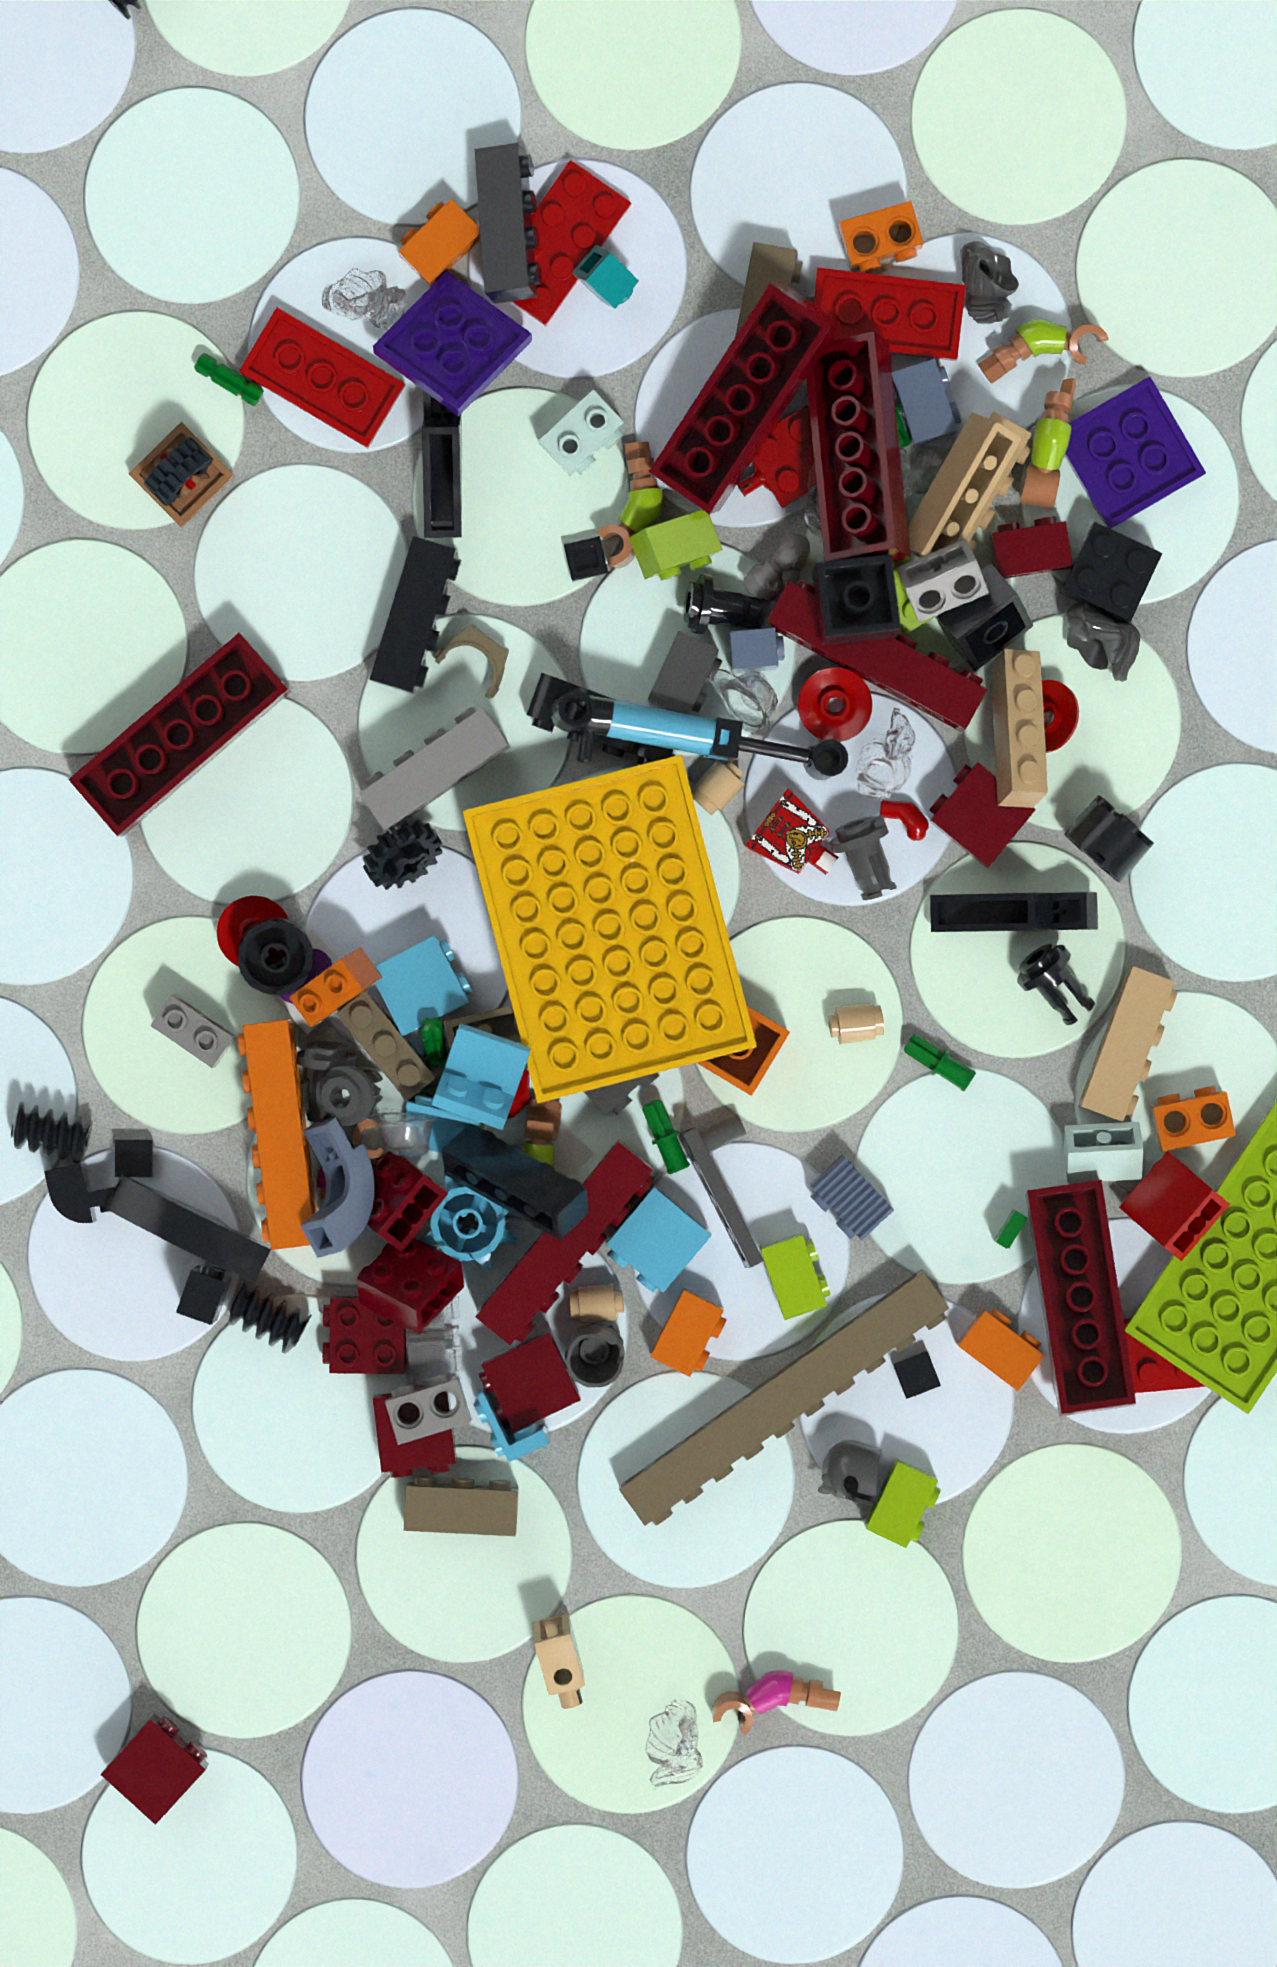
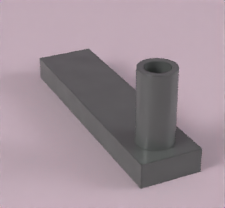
M734 1115L701 1133H698L695 1127L677 1136L744 1267L752 1268L764 1260L709 1154L746 1135V1130L740 1118Z

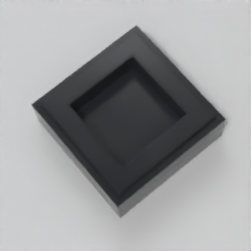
M600 536L564 544L572 582L608 574Z
M116 1139L115 1177H121V1175L127 1177H153L154 1140Z
M927 1350L892 1363L906 1399L941 1386Z

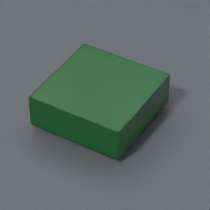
M1012 1209L993 1240L1006 1249L1010 1248L1026 1223L1027 1217Z

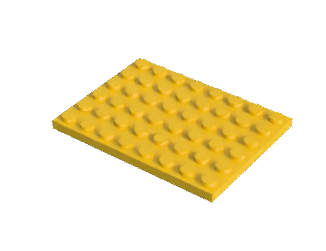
M682 754L462 811L522 1045L531 1049L527 1065L537 1104L757 1047Z

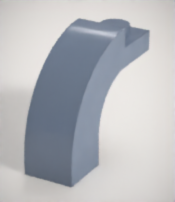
M336 1117L314 1123L303 1131L323 1168L326 1179V1194L322 1206L313 1216L300 1225L317 1258L342 1252L351 1245L366 1227L374 1202V1176L366 1148L363 1143L354 1146L350 1145L346 1133Z

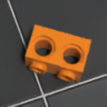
M911 201L839 221L838 224L850 270L859 268L861 273L882 267L880 261L895 257L896 262L913 259L918 256L916 251L921 250L924 245ZM895 225H903L909 230L910 238L906 242L897 243L891 239L889 230ZM861 235L868 236L874 243V249L869 253H860L854 248V239Z
M359 947L338 960L289 998L311 1028L339 1010L381 979L382 976L363 949Z
M1216 1086L1195 1089V1097L1180 1100L1179 1093L1158 1097V1105L1149 1106L1158 1149L1163 1152L1236 1136L1227 1092H1217ZM1208 1103L1216 1104L1220 1112L1219 1118L1212 1124L1204 1123L1201 1118V1110ZM1171 1111H1178L1183 1117L1182 1127L1175 1132H1169L1164 1125V1118Z

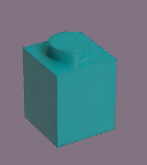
M595 245L571 272L601 302L613 309H616L618 305L623 304L631 297L633 288L639 282L610 252L598 245Z

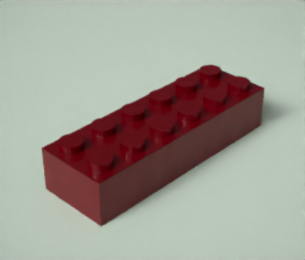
M781 281L770 283L652 465L649 473L709 515L720 511L842 323Z
M874 331L830 341L806 377L824 562L891 554L893 562L911 559L889 344Z
M798 579L796 584L788 581L765 625L768 628H775V632L832 663L856 673L865 681L961 733L967 729L988 690L981 686L983 679L965 669L960 674L948 668L949 660L932 651L928 656L915 650L917 643L901 634H898L896 638L821 646L814 587Z
M237 633L68 780L114 834L122 838L285 698L291 690L241 633Z
M618 1139L582 1183L587 1189L589 1214L561 1240L543 1231L478 1310L475 1318L508 1345H511L515 1339L522 1343L535 1327L536 1322L532 1318L536 1313L541 1310L546 1314L559 1298L560 1294L556 1289L562 1281L569 1285L583 1268V1264L579 1262L586 1252L593 1256L607 1239V1236L603 1233L607 1226L613 1223L617 1227L630 1211L631 1207L626 1204L634 1193L641 1197L653 1183L654 1177L650 1175L653 1171V1166Z
M1102 1180L1027 1190L1025 1198L1059 1417L1134 1406L1136 1398Z

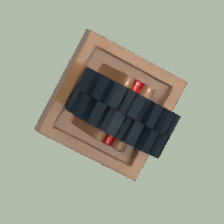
M182 421L129 473L142 489L181 528L235 477Z

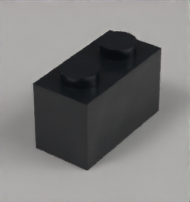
M205 1262L202 1266L197 1265L190 1270L176 1313L212 1325L219 1318L232 1277L225 1275V1269L212 1263Z

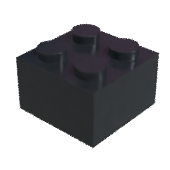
M1094 521L1090 525L1073 562V566L1070 568L1059 593L1075 601L1088 603L1096 608V610L1100 609L1118 621L1129 623L1137 610L1163 553Z
M892 554L818 562L815 564L812 570L821 646L889 639L898 636L901 631Z
M991 563L980 570L988 589V594L976 598L972 602L964 603L935 617L949 643L975 672L1034 626L1016 591Z

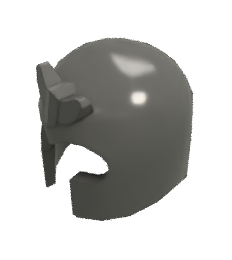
M599 1324L584 1325L574 1331L569 1337L564 1356L568 1373L575 1382L585 1387L601 1388L614 1382L620 1375L624 1364V1341L612 1324L608 1327Z
M843 1440L836 1443L829 1449L822 1465L823 1483L818 1488V1492L846 1498L855 1503L873 1506L871 1496L875 1497L877 1493V1464L882 1454V1449L855 1440Z

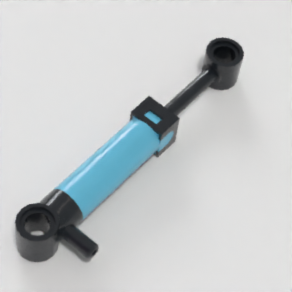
M571 690L554 701L551 707V719L559 729L566 732L581 731L576 760L584 764L591 762L595 734L704 755L706 759L726 763L738 759L739 751L803 763L806 773L816 780H827L842 773L848 764L846 748L834 739H826L813 746L809 745L808 749L741 736L743 722L721 717L715 719L591 696L581 690ZM567 702H573L579 706L580 718L578 720H572L566 715L565 705ZM821 751H826L831 755L833 764L830 769H826L820 764L819 754Z

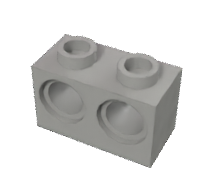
M967 539L958 541L896 568L918 622L936 617L945 611L964 603L972 602L976 598L989 593Z
M176 994L169 997L150 1025L211 1068L218 1065L237 1037Z
M447 1372L428 1378V1386L414 1390L413 1384H407L391 1390L392 1397L387 1398L385 1404L398 1445L471 1423V1414L459 1376L450 1378ZM448 1391L454 1395L456 1406L452 1410L443 1411L436 1406L435 1396L439 1392ZM411 1402L417 1405L420 1410V1417L414 1422L404 1421L399 1415V1407L402 1404Z

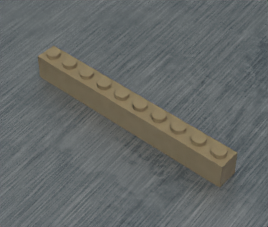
M921 1269L620 1484L619 1491L644 1526L650 1522H653L655 1526L659 1525L673 1514L670 1508L681 1500L688 1504L704 1492L701 1486L713 1478L715 1482H719L734 1470L731 1464L742 1456L746 1461L753 1458L764 1449L763 1441L773 1434L778 1439L793 1429L795 1425L792 1421L804 1413L809 1417L825 1405L822 1400L833 1391H835L837 1396L842 1394L856 1383L853 1377L865 1369L869 1374L884 1364L886 1360L883 1356L893 1348L900 1352L916 1340L913 1334L926 1326L928 1330H931L947 1318L944 1312L949 1309V1306Z

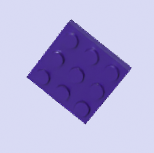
M446 271L373 345V353L457 416H460L532 342V333Z
M1151 376L1068 423L1071 426V435L1064 456L1104 525L1110 529L1206 474Z

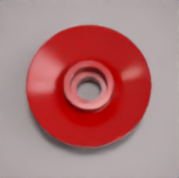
M832 667L816 672L804 683L798 697V712L803 725L812 735L821 740L834 739L842 742L855 737L866 727L872 713V696L867 684L859 675L844 668ZM837 697L841 699L843 707L840 711L832 712L829 709L828 702L831 698Z
M1042 680L1046 753H1050L1065 745L1074 734L1079 720V705L1075 694L1068 686L1055 680ZM1054 715L1053 721L1049 724L1050 717Z
M250 895L233 901L225 908L217 925V941L220 950L231 963L239 967L238 946L249 926L268 917H285L289 919L279 904L267 897ZM272 947L268 949L269 956L265 960L267 962L274 960L277 963L285 951L283 949L277 951Z

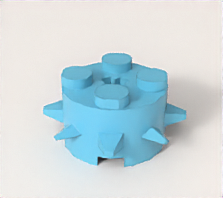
M445 1176L446 1191L449 1194L431 1215V1231L420 1241L429 1246L438 1245L441 1251L460 1262L462 1260H476L486 1271L492 1269L491 1252L496 1249L499 1243L516 1244L517 1238L505 1228L507 1221L505 1215L509 1211L464 1185H460L450 1177ZM468 1213H472L476 1216L474 1221L479 1222V1227H472L469 1232H465L461 1229L463 1224L458 1223L459 1216L466 1217Z

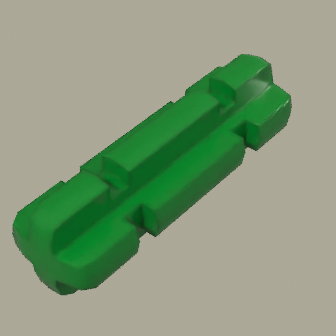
M203 353L198 358L194 369L206 378L210 376L212 382L235 396L241 395V399L252 406H255L262 398L264 393L262 387L252 381L250 383L246 382L247 379L223 363L217 364V360L206 353Z
M426 1017L421 1021V1035L423 1037L426 1063L431 1068L436 1065L443 1067L446 1064L445 1056L447 1053L444 1047L442 1023L437 1017L431 1020Z

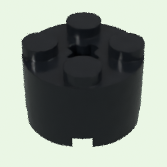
M1099 794L1064 834L1081 852H1084L1097 866L1119 883L1154 845V842L1141 832L1134 822L1123 813L1119 814L1116 812L1115 808Z
M268 917L255 922L245 931L239 942L238 965L240 972L252 988L262 993L285 995L295 991L306 981L313 965V950L308 935L297 923L285 917ZM274 947L277 951L282 949L285 951L282 955L281 964L277 965L274 960L269 962L265 960L269 956L268 949Z

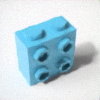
M434 935L375 966L382 976L375 984L402 1036L422 1027L421 1021L426 1017L430 1020L435 1017L440 1018L471 1002L467 995L473 992L465 974L463 972L456 974L450 961L456 959L446 938L439 942L437 936Z
M653 1186L606 1242V1245L611 1249L607 1255L622 1268L630 1264L639 1272L636 1279L648 1290L654 1292L658 1288L664 1293L712 1234L656 1186Z

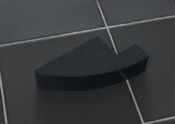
M423 390L424 538H462V414L457 416Z
M1097 892L930 895L931 932L1098 930Z
M121 1175L105 1207L110 1212L157 1237L255 1283L271 1251L263 1242L230 1228L218 1217L124 1175Z

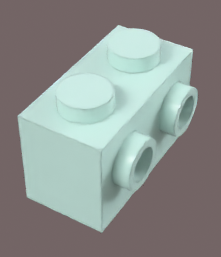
M593 389L539 440V445L569 477L575 472L581 476L597 461L593 455L604 446L609 450L623 437L624 434L620 430L624 427V421Z
M1140 1122L1065 1125L1064 1163L1067 1183L1142 1179L1143 1143Z

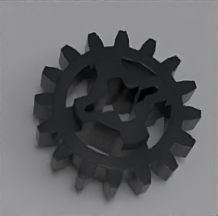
M417 820L410 826L405 821L400 829L396 830L392 826L383 835H378L376 837L379 841L377 844L368 845L367 849L370 854L362 857L365 863L362 867L375 887L383 885L384 889L388 890L393 884H396L399 889L402 888L407 880L413 884L420 876L428 874L426 869L428 866L438 863L435 856L442 854V849L440 848L442 841L429 823L423 825L420 820Z

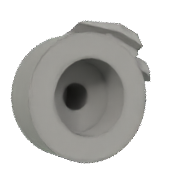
M793 532L783 535L780 540L781 546L772 554L773 559L771 561L766 560L764 564L753 565L744 578L747 589L759 599L763 598L765 601L775 600L784 587V582L781 578L783 576L782 572L785 573L792 569L795 571L799 570L800 572L803 569L810 553V543L807 537Z

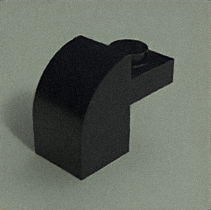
M85 1162L44 1171L50 1200L55 1209L65 1218L77 1223H93L97 1221L94 1207L99 1206L101 1213L109 1212L105 1207L115 1187L91 1191Z

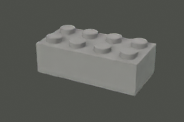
M471 706L454 718L457 725L446 733L442 728L436 730L423 740L426 747L416 754L411 749L392 762L396 768L384 775L378 771L361 783L365 789L359 795L384 831H389V828L392 826L396 828L510 748L483 707L476 711Z

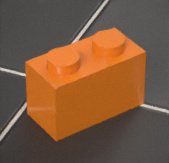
M452 198L446 204L442 201L437 203L426 215L429 221L419 231L415 227L412 228L399 242L402 246L398 250L399 256L429 287L446 271L448 272L481 240L480 227Z
M683 1288L650 1353V1357L689 1377L694 1369L701 1372L710 1354L709 1351L705 1350L710 1337L712 1336L717 1339L727 1321L726 1318L721 1316L724 1308Z
M982 1308L956 1344L1016 1391H1019L1045 1356L1038 1350L1042 1343L1025 1330L1020 1336L1011 1330L1008 1326L1012 1321L996 1308L991 1313Z

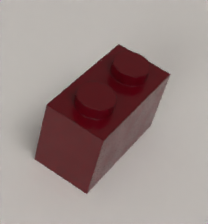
M1056 516L1035 519V526L1020 528L1019 522L998 525V532L992 533L989 536L994 568L1004 579L1070 569L1073 566L1066 521L1057 522Z

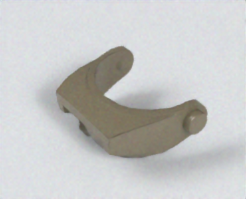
M472 624L461 631L445 649L439 648L434 655L435 662L440 664L446 658L449 650L455 647L472 646L480 650L489 659L493 669V681L484 696L488 699L490 697L494 698L499 691L509 649L500 645Z

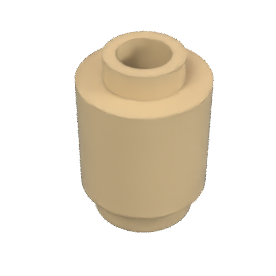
M716 761L694 785L695 790L692 792V797L712 816L717 809L722 811L743 788L744 783L740 779L744 773L732 762L722 764L720 761Z
M871 1003L835 1007L834 1015L828 1016L831 1038L837 1037L839 1044L875 1040L876 1036L884 1035V1019L880 1005L872 1006Z
M614 1283L580 1286L577 1291H569L572 1321L581 1320L582 1324L617 1321V1313L624 1312L622 1290L615 1291Z

